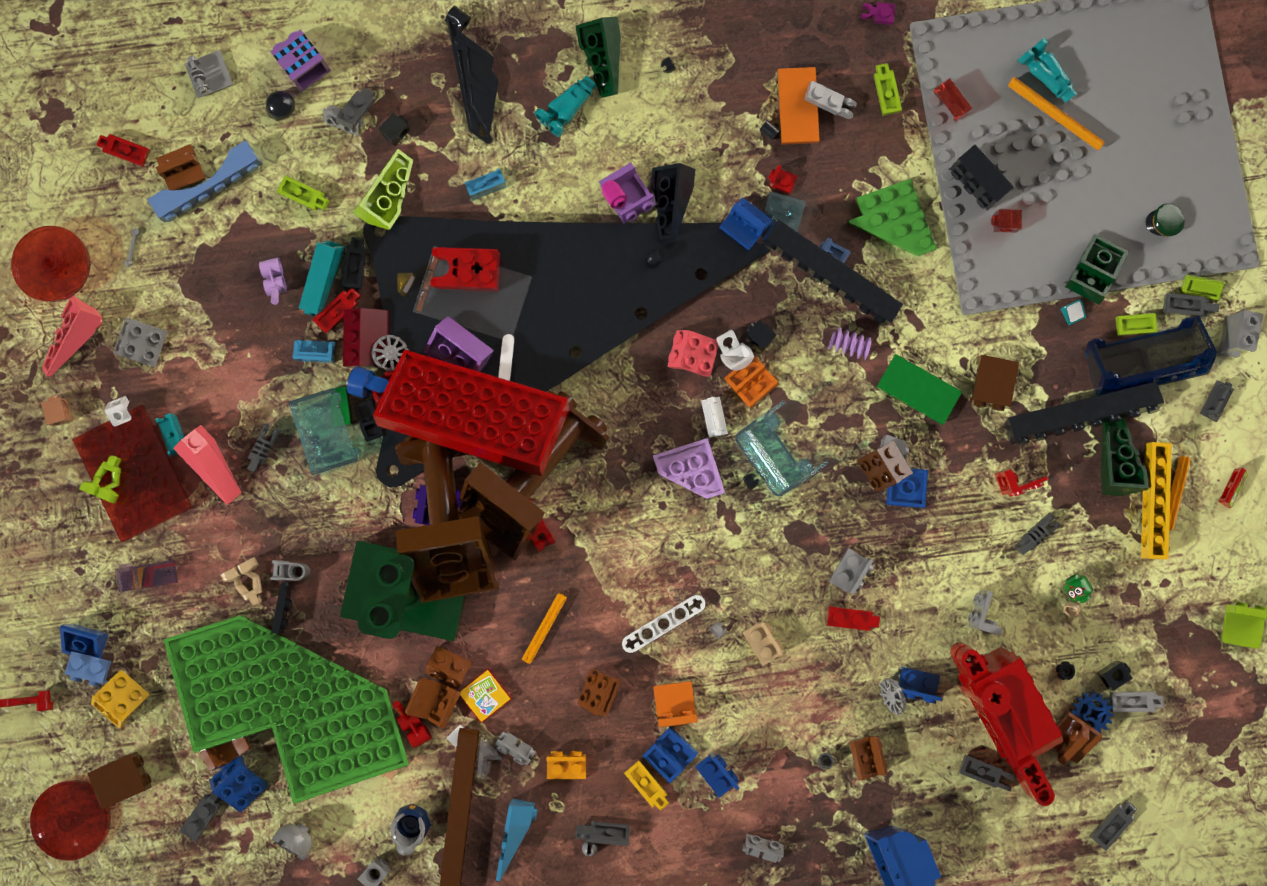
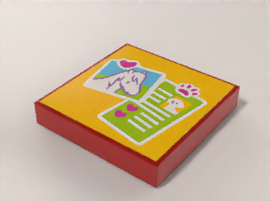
M489 668L459 691L461 692L460 697L480 723L484 722L512 699Z

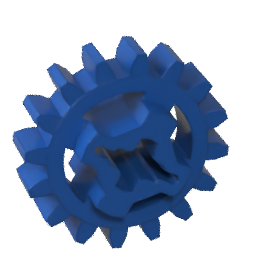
M1083 692V698L1076 696L1077 703L1071 702L1074 710H1069V712L1082 721L1088 720L1091 727L1101 733V728L1107 730L1106 724H1112L1109 717L1114 716V714L1110 713L1109 710L1113 706L1107 705L1109 700L1107 698L1102 699V694L1098 693L1095 695V692H1089L1088 696L1087 693ZM1092 700L1097 701L1100 704V706H1095ZM1091 710H1094V712L1092 713V717L1088 716L1091 713Z

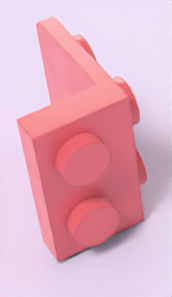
M677 330L673 338V346L668 357L667 367L684 369L705 377L711 376L718 349L717 340L690 330Z

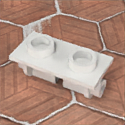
M710 397L706 400H701L709 438L728 434L720 397Z

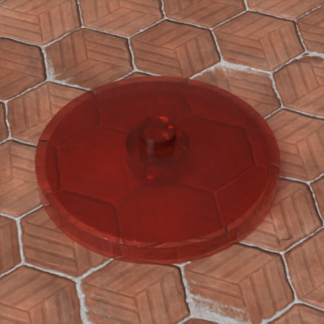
M42 226L28 232L17 243L11 259L12 275L18 287L28 296L50 303L64 301L78 293L88 279L91 266L90 255L84 242L73 232L59 226Z
M79 780L63 781L46 789L36 800L30 816L31 833L39 848L53 858L66 861L83 858L98 849L106 839L111 824L110 808L101 809L92 785Z

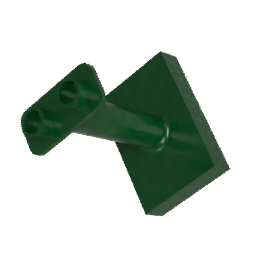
M357 540L340 617L358 621V628L362 633L381 638L393 639L399 635L400 630L456 641L466 595L421 603L411 582L415 563L410 556L398 554L397 548Z

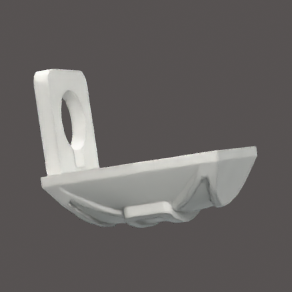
M732 330L717 337V343L722 351L720 357L728 368L735 371L741 370L752 362L754 358L752 350L743 343L739 344ZM727 337L733 339L730 349L723 345V341Z

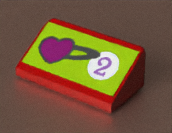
M1245 468L1234 469L1218 503L1232 508L1248 476Z

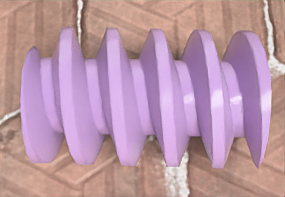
M839 327L833 332L828 349L830 350L834 345L835 352L842 348L843 354L850 350L851 357L856 352L857 359L864 355L865 361L871 347V337H867L864 341L862 334L858 338L856 332L849 336V330H845L842 334V328Z

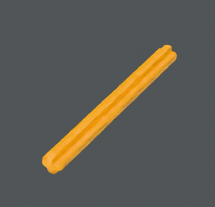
M1013 77L1008 83L1009 88L1096 150L1102 148L1105 142L1019 79Z

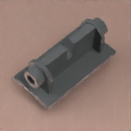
M1216 380L1199 414L1214 422H1218L1234 391L1233 385L1229 382L1222 383Z

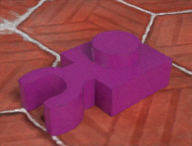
M877 2L876 7H873L871 4L865 3L862 9H867L869 13H862L861 18L868 20L873 17L874 23L893 25L896 4Z

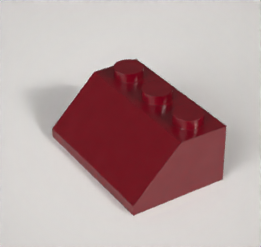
M344 309L343 367L351 369L357 366L365 369L379 368L373 361L372 348L379 338L389 335L388 310ZM387 339L382 340L388 346ZM378 343L376 348L383 350L384 348ZM375 351L376 358L382 355L381 352ZM384 358L378 360L381 365L385 361Z

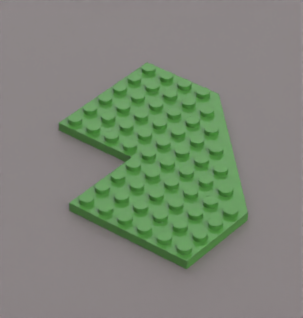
M241 615L163 639L193 752L198 753L272 728L293 804L409 765L388 692L369 680L276 633H271L270 630Z

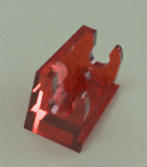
M950 78L934 89L933 93L939 96L954 116L953 120L955 122L961 117H965L972 110L970 104Z

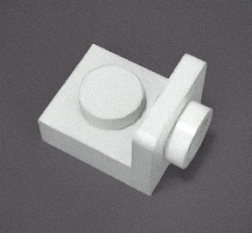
M126 396L108 402L104 410L114 427L131 420L127 410L129 401Z

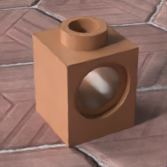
M52 396L47 398L46 402L41 403L46 425L55 427L72 422L67 399Z

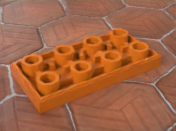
M816 67L778 69L781 145L819 143L818 106L804 100L809 83L811 81L816 82Z

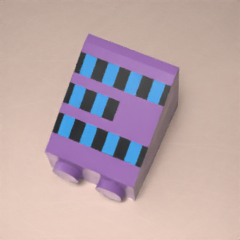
M301 29L292 32L288 39L277 43L273 50L270 51L301 93L331 71L324 58Z

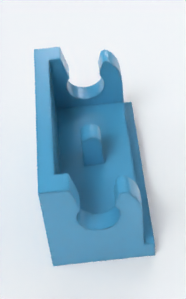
M500 168L471 181L464 182L472 201L507 187Z
M294 341V360L335 363L336 342Z

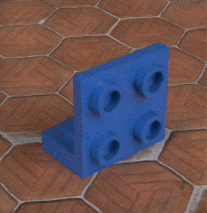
M901 667L898 685L901 687L905 697L917 700V696H919L925 702L936 704V701H942L943 697L937 695L940 675Z
M711 752L696 764L695 767L720 798L732 787L737 791L739 789L738 782L740 781L732 769L729 771L726 769L728 765L720 754L715 755L714 752Z
M242 755L222 767L209 780L212 793L239 812H242L268 787V783L246 767Z

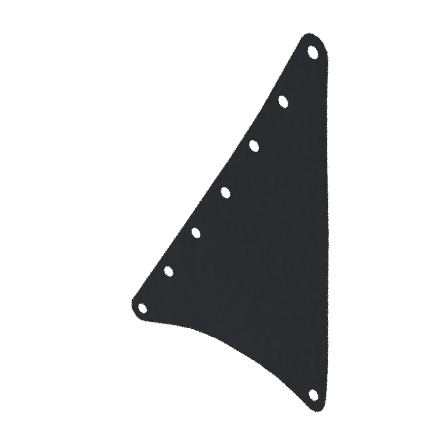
M399 216L391 229H386V233L382 237H377L374 233L377 226L365 223L363 227V235L377 278L382 309L389 311V335L400 337L407 345L408 351L428 356L424 353V349L435 326L449 316L494 350L481 372L498 377L502 339L505 335L510 334L514 337L510 381L545 392L554 388L685 302L771 251L765 247V243L760 244L757 242L750 250L746 249L719 228L722 223H681L676 239L663 241L659 240L657 223L517 222ZM771 225L764 231V234H766ZM433 248L497 249L500 252L499 292L438 289L436 293L433 290H429L425 308L421 313L415 311L432 258ZM654 249L657 250L662 260V263L658 265H650L647 262V254ZM438 263L435 275L441 276L444 263ZM448 264L445 265V269L442 276L447 274V272L449 271ZM480 266L475 269L477 274L483 270ZM700 268L705 269L708 274L707 278L702 281L695 277L696 270ZM413 275L415 279L407 294H405L403 290ZM640 307L645 308L648 313L647 317L642 320L635 316L636 309ZM390 338L391 345L394 344L395 339ZM399 341L396 345V348L402 346V344ZM573 346L581 348L582 355L579 358L575 359L570 356L569 351ZM404 349L399 350L398 353H403ZM393 360L394 367H396L398 362ZM388 361V368H391L390 361ZM384 428L376 475L385 486L398 487L424 471V466L422 463L413 465L401 464L396 454L395 446L398 443L404 442L409 436ZM389 465H395L398 468V475L396 477H389L387 475L386 469Z

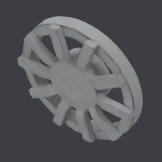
M394 335L383 336L373 345V361L382 370L394 371L396 367H394L393 360L399 361L397 356H401L402 353H398V351L401 349L408 350L407 345L400 337ZM390 338L395 339L393 345H391ZM387 339L388 346L382 340ZM399 341L402 344V346L396 348V345ZM378 343L384 348L383 350L376 348ZM375 351L381 352L382 355L376 358ZM384 358L385 361L381 365L378 360ZM388 361H390L391 368L385 367Z
M891 678L883 680L879 685L881 687V692L879 693L883 697L884 705H887L891 713L893 712L896 715L903 713L906 709V699L901 687Z

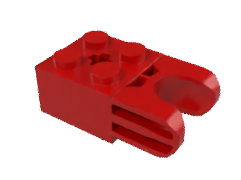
M442 247L432 249V255L436 259L448 261L449 271L444 276L433 277L430 280L431 287L436 289L499 292L500 252L497 249ZM478 266H480L483 269L482 271H479V274H477L475 271V269Z

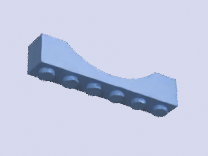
M245 140L229 150L221 168L204 183L185 190L163 189L147 200L160 220L164 223L171 222L177 218L178 214L190 211L193 205L198 202L208 200L213 193L223 191L228 184L240 181L243 175L255 172L262 163L251 145Z

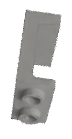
M1243 310L1227 316L1218 354L1238 358L1240 357L1241 350L1255 352L1264 315Z

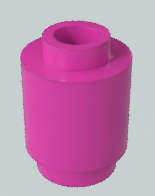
M609 180L602 185V195L611 208L620 209L626 204L627 196L617 182Z

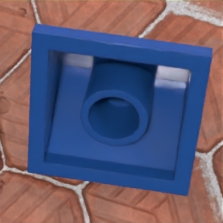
M72 623L63 624L60 626L62 653L71 655L73 651L102 658L109 634Z

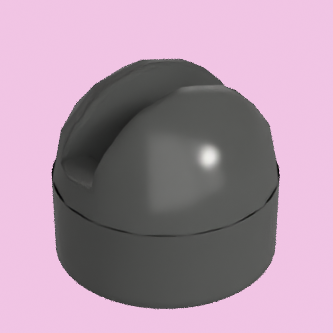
M823 753L818 758V765L824 770L830 769L834 763L833 757L828 753ZM824 757H826V766H827V767H825V766L823 765V758H824Z

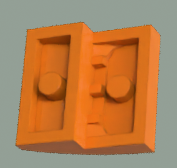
M755 356L747 367L741 370H733L724 378L750 409L779 385V382Z

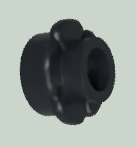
M1068 661L1061 662L1056 667L1058 677L1061 680L1072 679L1075 675L1074 665Z

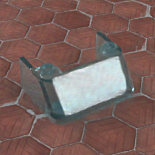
M784 400L738 432L735 437L736 443L769 490L779 497L829 464L826 460L814 468L807 459H800L796 462L774 430L780 426V420L775 411L786 404Z

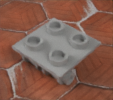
M220 50L200 58H195V56L187 58L188 61L185 63L197 98L233 85Z

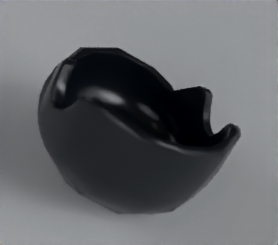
M275 91L267 97L266 112L270 118L280 121L281 119L289 118L294 112L295 101L288 92Z

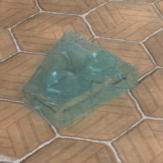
M770 191L764 211L772 219H779L798 232L806 201Z

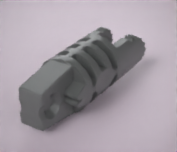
M267 423L264 424L248 456L251 462L247 469L252 472L256 471L259 464L264 465L270 450L281 432L279 429L274 430L270 442L263 439L269 430V424Z
M1052 513L1044 516L1028 533L1021 537V540L1014 546L1019 553L1024 555L1028 551L1033 550L1060 527L1058 521L1050 523L1054 519Z

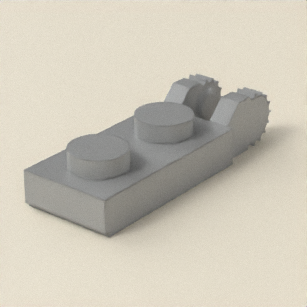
M814 81L809 83L804 98L805 101L846 119H852L854 114L846 108H841L842 105L853 109L857 105L856 101L844 98L845 96Z

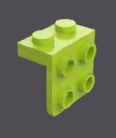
M1236 602L1235 605L1226 604L1222 642L1259 649L1262 643L1264 622L1267 619V607L1255 605V608H1249L1248 603Z

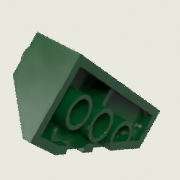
M602 17L575 25L580 49L584 50L587 56L586 63L593 70V79L601 97L617 95L621 41L618 17Z
M1124 418L1115 423L1108 421L1103 424L1102 495L1124 496L1149 489L1146 467L1140 461V454L1132 443V436Z

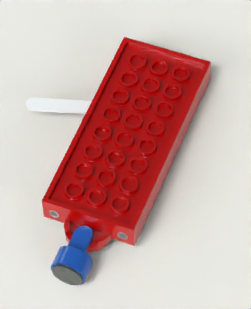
M510 334L505 335L502 339L498 377L404 349L394 372H384V375L378 377L375 376L374 371L357 366L351 370L346 383V389L351 395L366 399L371 393L373 394L378 404L373 417L379 427L541 477L570 410L568 398L510 381L514 337Z

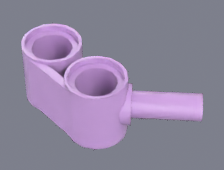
M278 257L259 262L262 277L266 278V280H263L265 292L268 297L271 296V303L274 305L279 302V294L287 292L282 264Z

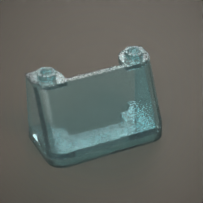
M334 388L288 401L313 479L358 462L357 458H360L357 446L353 447L339 406L342 403L339 392L335 393Z

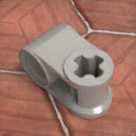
M272 560L274 568L271 580L299 581L307 579L310 575V568L307 564ZM298 567H301L303 570V573L300 577L296 575V569Z

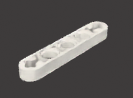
M693 595L630 633L622 641L623 649L628 653H633L698 614L705 608L704 598L699 595ZM693 599L701 600V607L699 609L693 607L690 609L693 613L689 615V611L684 604L688 603V606L693 604ZM678 608H682L686 612L683 619L675 617V611ZM660 619H668L669 627L667 629H661L658 626ZM645 628H649L653 632V636L650 639L642 637V631ZM638 633L639 638L644 643L640 645L638 641L634 644V649H631V647L627 648L625 646L627 639L635 640L637 638L635 634Z

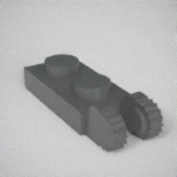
M966 754L958 772L995 788L999 787L1007 791H1011L1012 787L999 782L1001 775L1010 780H1015L1016 777L999 767Z

